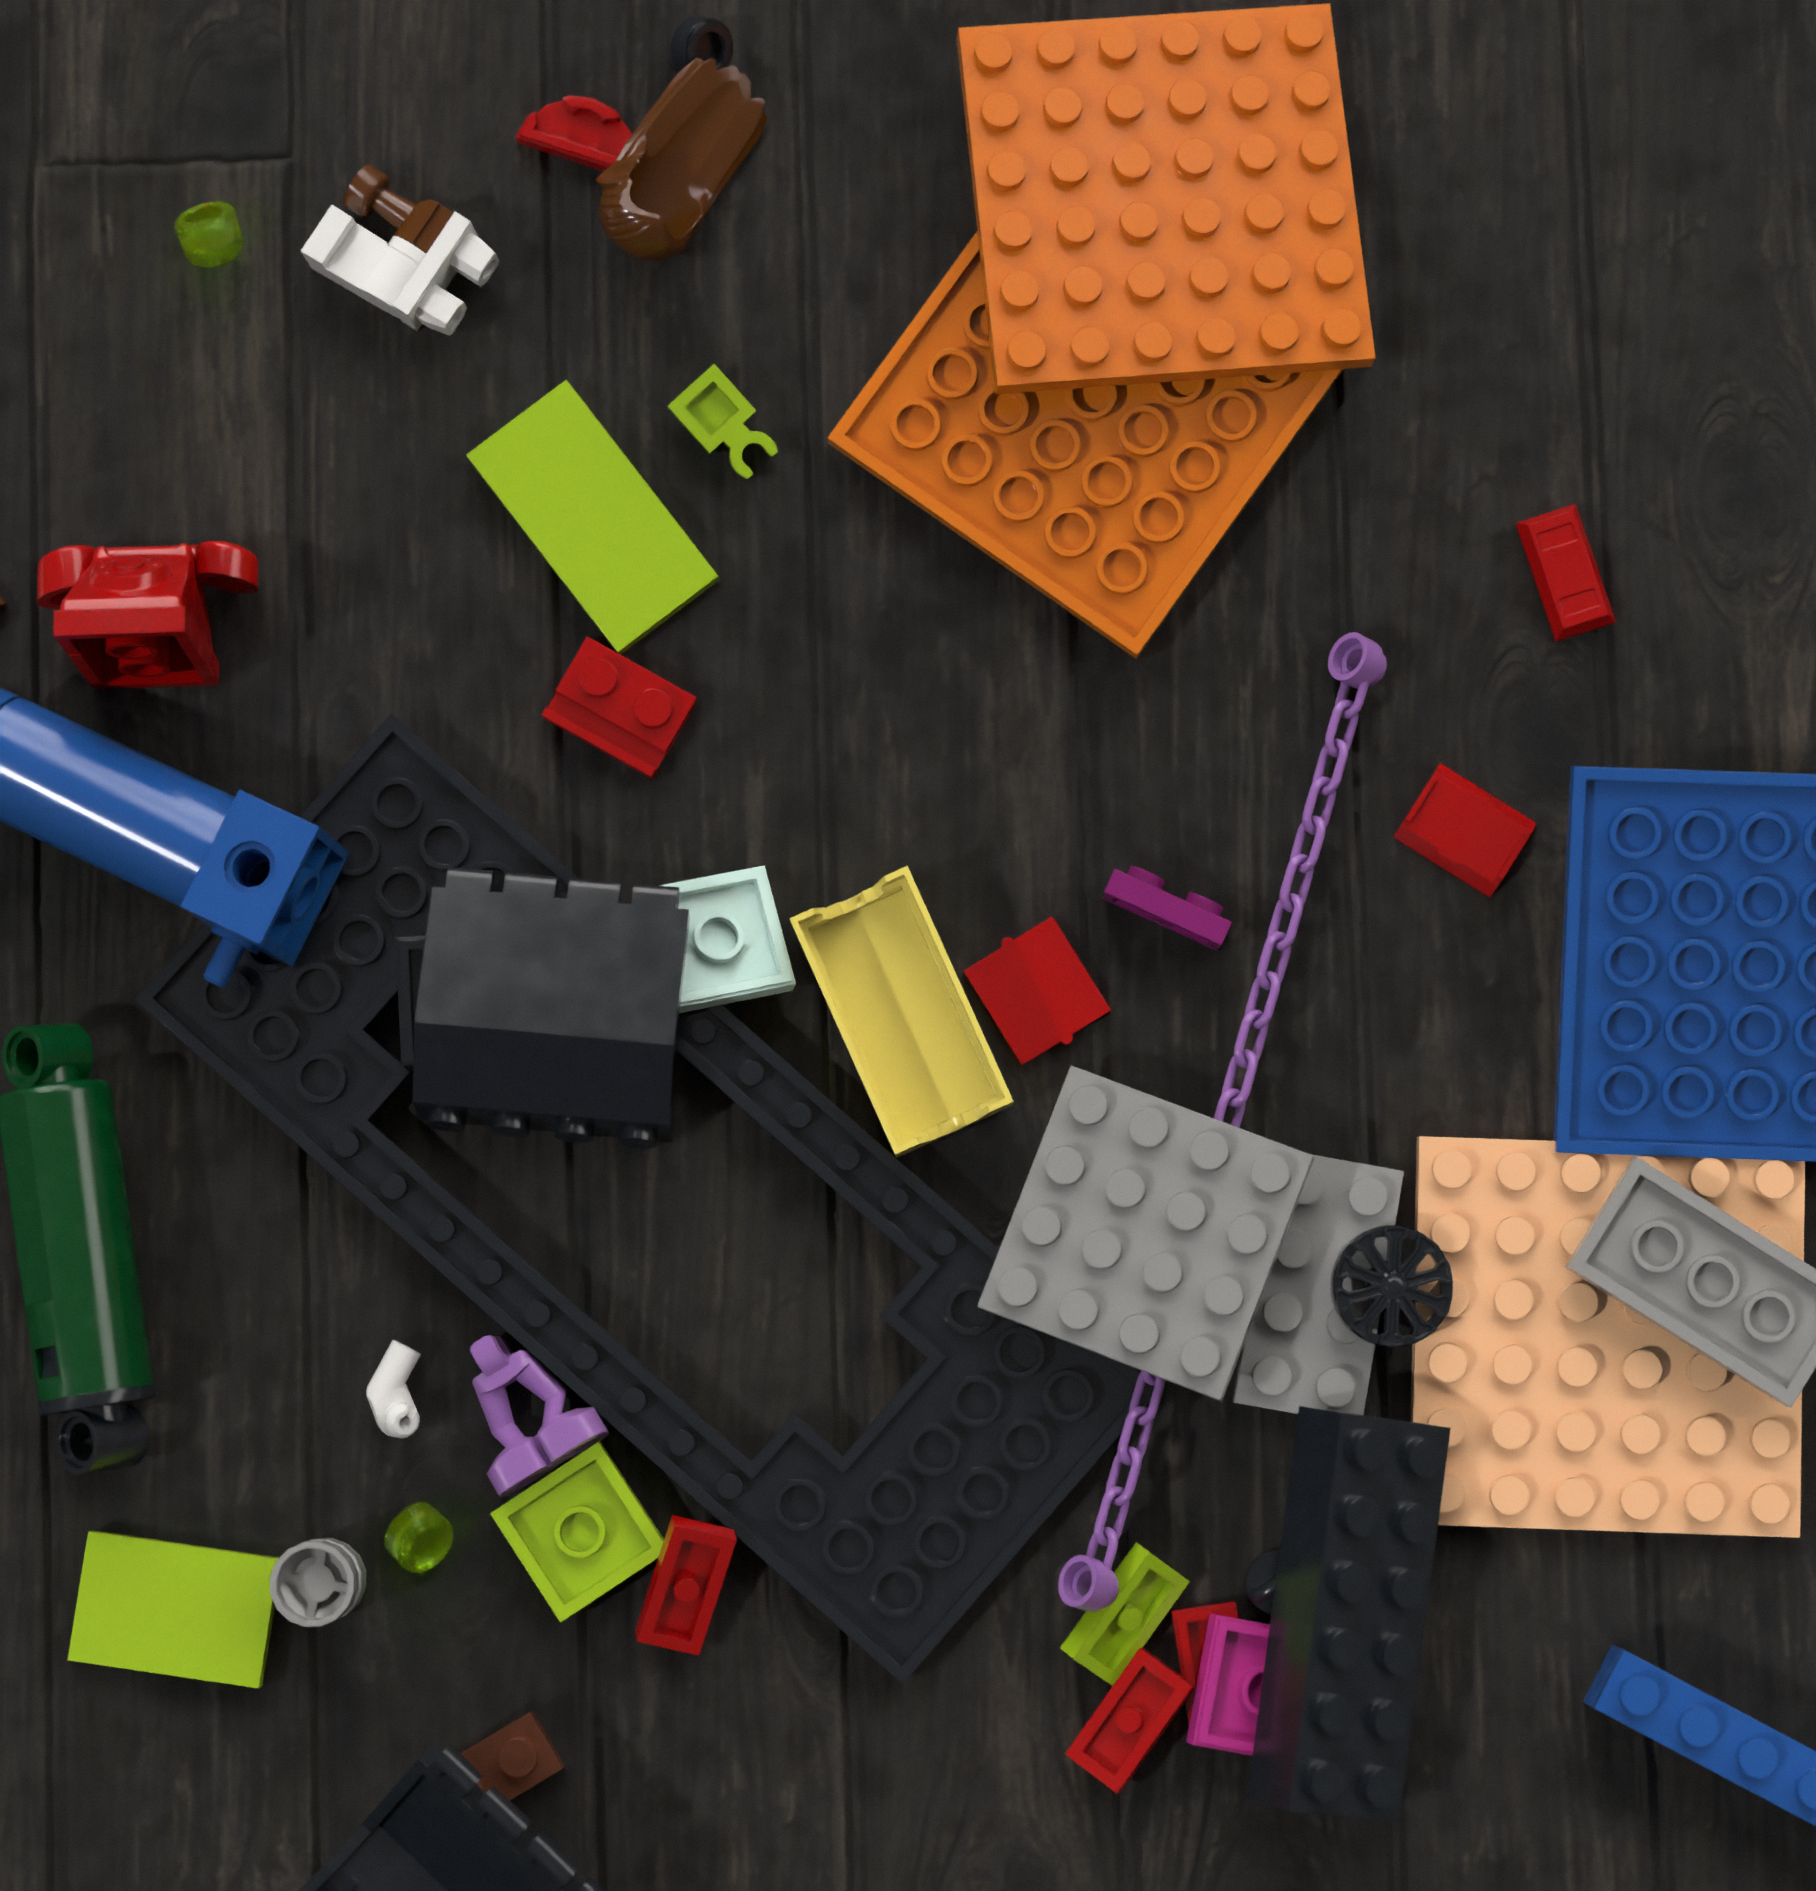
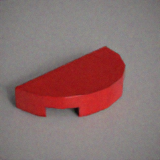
M570 95L562 97V101L546 105L537 113L532 112L527 116L515 136L518 144L605 171L615 163L632 134L621 120L620 115L613 108L595 98Z

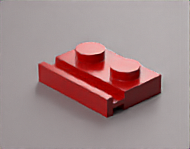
M587 636L555 690L556 693L550 704L544 709L541 716L548 722L653 780L664 757L668 755L698 703V699L694 695Z

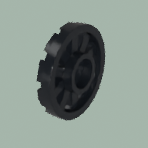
M1397 1225L1379 1226L1355 1236L1339 1253L1331 1274V1297L1340 1320L1358 1338L1374 1345L1402 1347L1417 1343L1435 1332L1449 1313L1453 1296L1451 1266L1435 1242L1423 1233L1408 1227ZM1384 1237L1387 1240L1386 1261L1374 1245L1376 1238ZM1407 1238L1414 1242V1248L1405 1260L1401 1262L1402 1240ZM1356 1251H1361L1371 1265L1369 1270L1353 1263L1352 1257ZM1429 1254L1435 1263L1434 1267L1413 1273L1424 1257ZM1349 1276L1364 1282V1288L1348 1292L1343 1289V1279ZM1439 1281L1440 1295L1436 1296L1422 1291L1417 1286ZM1368 1300L1370 1304L1359 1318H1354L1350 1312L1351 1306ZM1412 1301L1432 1308L1433 1314L1428 1321L1423 1320ZM1384 1311V1332L1380 1335L1372 1333L1371 1325L1381 1312ZM1399 1311H1401L1411 1326L1410 1333L1404 1336L1399 1333Z

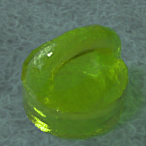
M220 201L202 203L189 208L175 221L174 229L187 260L195 266L210 268L224 265L233 260L242 250L244 242L235 209L230 204Z
M416 1502L407 1506L393 1519L386 1531L384 1547L404 1569L412 1573L424 1572L435 1567L450 1550L454 1537L453 1527L448 1519L430 1504Z

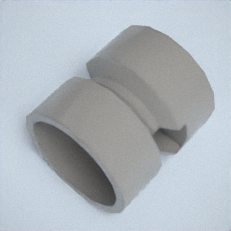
M317 1538L287 1549L276 1561L270 1576V1595L276 1609L288 1621L303 1627L323 1626L350 1614L361 1602L366 1589V1568L360 1555L349 1544L334 1538Z

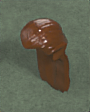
M712 57L706 61H703L701 58H695L670 81L663 94L630 136L615 163L596 179L597 183L602 187V196L599 201V218L605 234L629 255L641 260L664 261L680 255V253L684 254L691 238L703 223L705 214L712 206L718 194L761 136L768 118L763 112L765 101L761 97L751 99V81L744 72L739 73L738 68L733 65L717 70L716 60Z

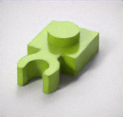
M715 364L707 369L667 406L709 454L723 442L730 449L729 461L733 470L745 479L754 474L742 459L743 449L747 445H760L770 457L778 452L774 441L768 435L759 431H750L743 424L756 412V409Z

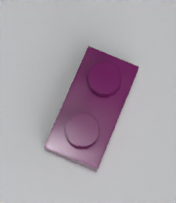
M1130 866L1127 874L1114 869L1102 899L1215 951L1219 950L1232 923L1220 917L1224 909L1221 905L1192 892L1188 893L1185 900L1162 890L1165 880L1139 867Z

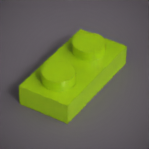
M1137 1542L1114 1572L1118 1579V1592L1114 1601L1109 1606L1095 1612L1086 1611L1060 1647L1071 1658L1111 1686L1115 1684L1138 1649L1143 1648L1190 1582Z

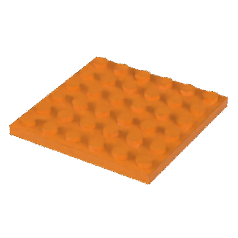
M1330 3L958 28L956 39L995 394L1372 366L1376 357Z
M977 231L827 437L828 444L1137 659L1343 369L995 394Z

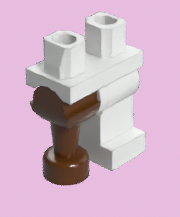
M366 164L350 182L344 195L343 206L363 218H367L376 212L398 229L390 242L387 243L357 224L353 217L331 205L301 249V253L312 269L385 312L401 319L402 322L416 331L424 324L431 329L450 336L463 319L467 307L462 300L445 289L457 272L482 287L497 268L499 259L496 253L478 237L470 220L457 212L453 213L441 205L440 202L429 199L415 204L390 191L389 176L371 164Z

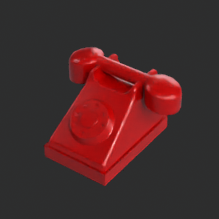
M219 540L205 541L195 545L181 543L180 545L99 546L97 548L87 545L64 546L49 552L38 563L37 605L46 609H60L54 611L53 636L64 651L69 654L70 659L93 689L219 685V660L213 652L204 584L232 593H256L259 590V560L255 554L241 545Z

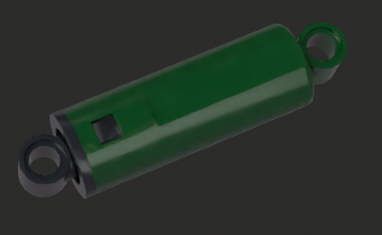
M77 1023L19 1025L9 1031L2 1048V1064L5 1075L10 1083L18 1089L0 1095V1142L39 1416L66 1413L58 1423L56 1448L62 1464L72 1474L85 1475L131 1468L139 1464L146 1454L148 1430L145 1419L140 1411L127 1403L156 1398L112 1088L105 1080L87 1079L93 1065V1046L88 1033L82 1026Z

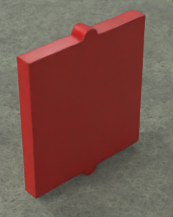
M1053 916L1014 940L1010 937H1005L1001 942V948L963 971L1021 1066L1060 1042L1064 1045L1071 1044L1073 1034L1111 1011Z

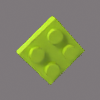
M601 1441L490 1513L560 1623L659 1557L664 1538Z

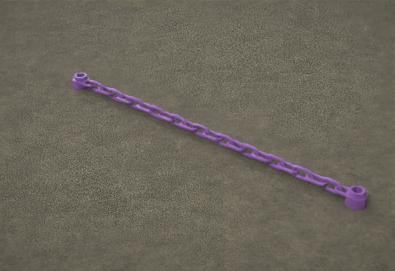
M1356 632L1342 636L1334 644L1329 654V672L1332 677L1341 681L1326 731L1325 745L1320 752L1313 782L1303 810L1302 823L1298 828L1290 861L1281 885L1280 899L1275 906L1267 939L1260 957L1257 977L1253 982L1245 1008V1015L1236 1039L1234 1056L1229 1063L1222 1087V1095L1214 1115V1119L1223 1122L1227 1106L1236 1107L1231 1125L1240 1128L1244 1115L1245 1101L1248 1099L1253 1085L1258 1061L1268 1032V1023L1273 1016L1281 982L1291 953V944L1296 937L1303 906L1313 878L1314 866L1320 855L1326 827L1336 799V789L1343 776L1348 752L1358 723V713L1363 706L1368 687L1377 684L1386 671L1387 661L1383 655L1382 648L1376 642ZM1349 687L1358 689L1354 703L1346 699ZM1340 718H1349L1343 740L1335 739ZM1329 755L1337 758L1332 779L1324 776ZM1318 794L1326 796L1320 817L1312 816ZM1307 832L1315 835L1309 857L1301 854ZM1295 872L1304 873L1298 895L1289 893ZM1284 909L1287 912H1292L1286 934L1278 931ZM1273 949L1281 951L1275 973L1267 971ZM1261 988L1270 990L1264 1012L1256 1010ZM1250 1027L1258 1029L1252 1051L1244 1049ZM1239 1066L1247 1069L1241 1091L1237 1088H1232ZM1141 1371L1136 1381L1129 1413L1125 1419L1118 1443V1452L1113 1460L1106 1484V1493L1101 1501L1094 1533L1090 1539L1086 1556L1077 1555L1072 1557L1064 1565L1059 1576L1058 1590L1062 1601L1068 1606L1084 1611L1095 1612L1109 1606L1116 1598L1118 1592V1579L1111 1569L1118 1548V1539L1124 1527L1130 1499L1134 1493L1141 1469L1142 1458L1152 1431L1153 1419L1158 1411L1165 1386L1164 1379ZM1146 1383L1154 1385L1148 1408L1140 1406ZM1134 1423L1143 1425L1136 1448L1128 1446ZM1122 1464L1131 1466L1125 1489L1121 1486H1116ZM1111 1504L1119 1506L1113 1529L1104 1527ZM1099 1544L1108 1546L1104 1561L1095 1559Z

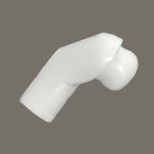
M392 1340L367 1386L366 1395L381 1431L387 1436L406 1438L414 1434L420 1423V1415L407 1388L406 1381L421 1354L396 1340Z

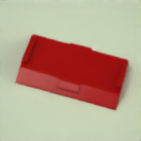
M1439 763L1393 838L1490 898L1517 858L1537 823L1447 766Z

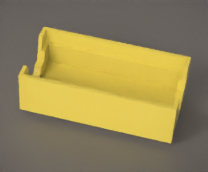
M908 866L885 875L873 887L862 891L852 898L837 902L828 907L811 908L789 918L896 1158L1013 1106L1012 1096Z

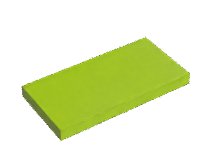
M567 380L563 381L466 454L471 464L620 655L720 580L714 569Z

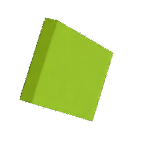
M95 1530L88 1531L67 1660L259 1689L263 1686L275 1604L270 1595V1576L279 1557Z

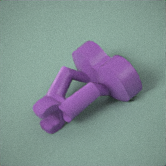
M491 1335L482 1337L470 1347L472 1356L483 1372L473 1379L472 1384L492 1435L505 1447L494 1459L487 1472V1476L499 1497L509 1496L530 1486L551 1472L556 1466L579 1455L609 1434L594 1407L576 1408L562 1413L567 1388L540 1364L529 1351L519 1350L513 1353L502 1336L493 1337ZM515 1381H518L545 1401L543 1423L535 1437H525L514 1423L506 1387Z

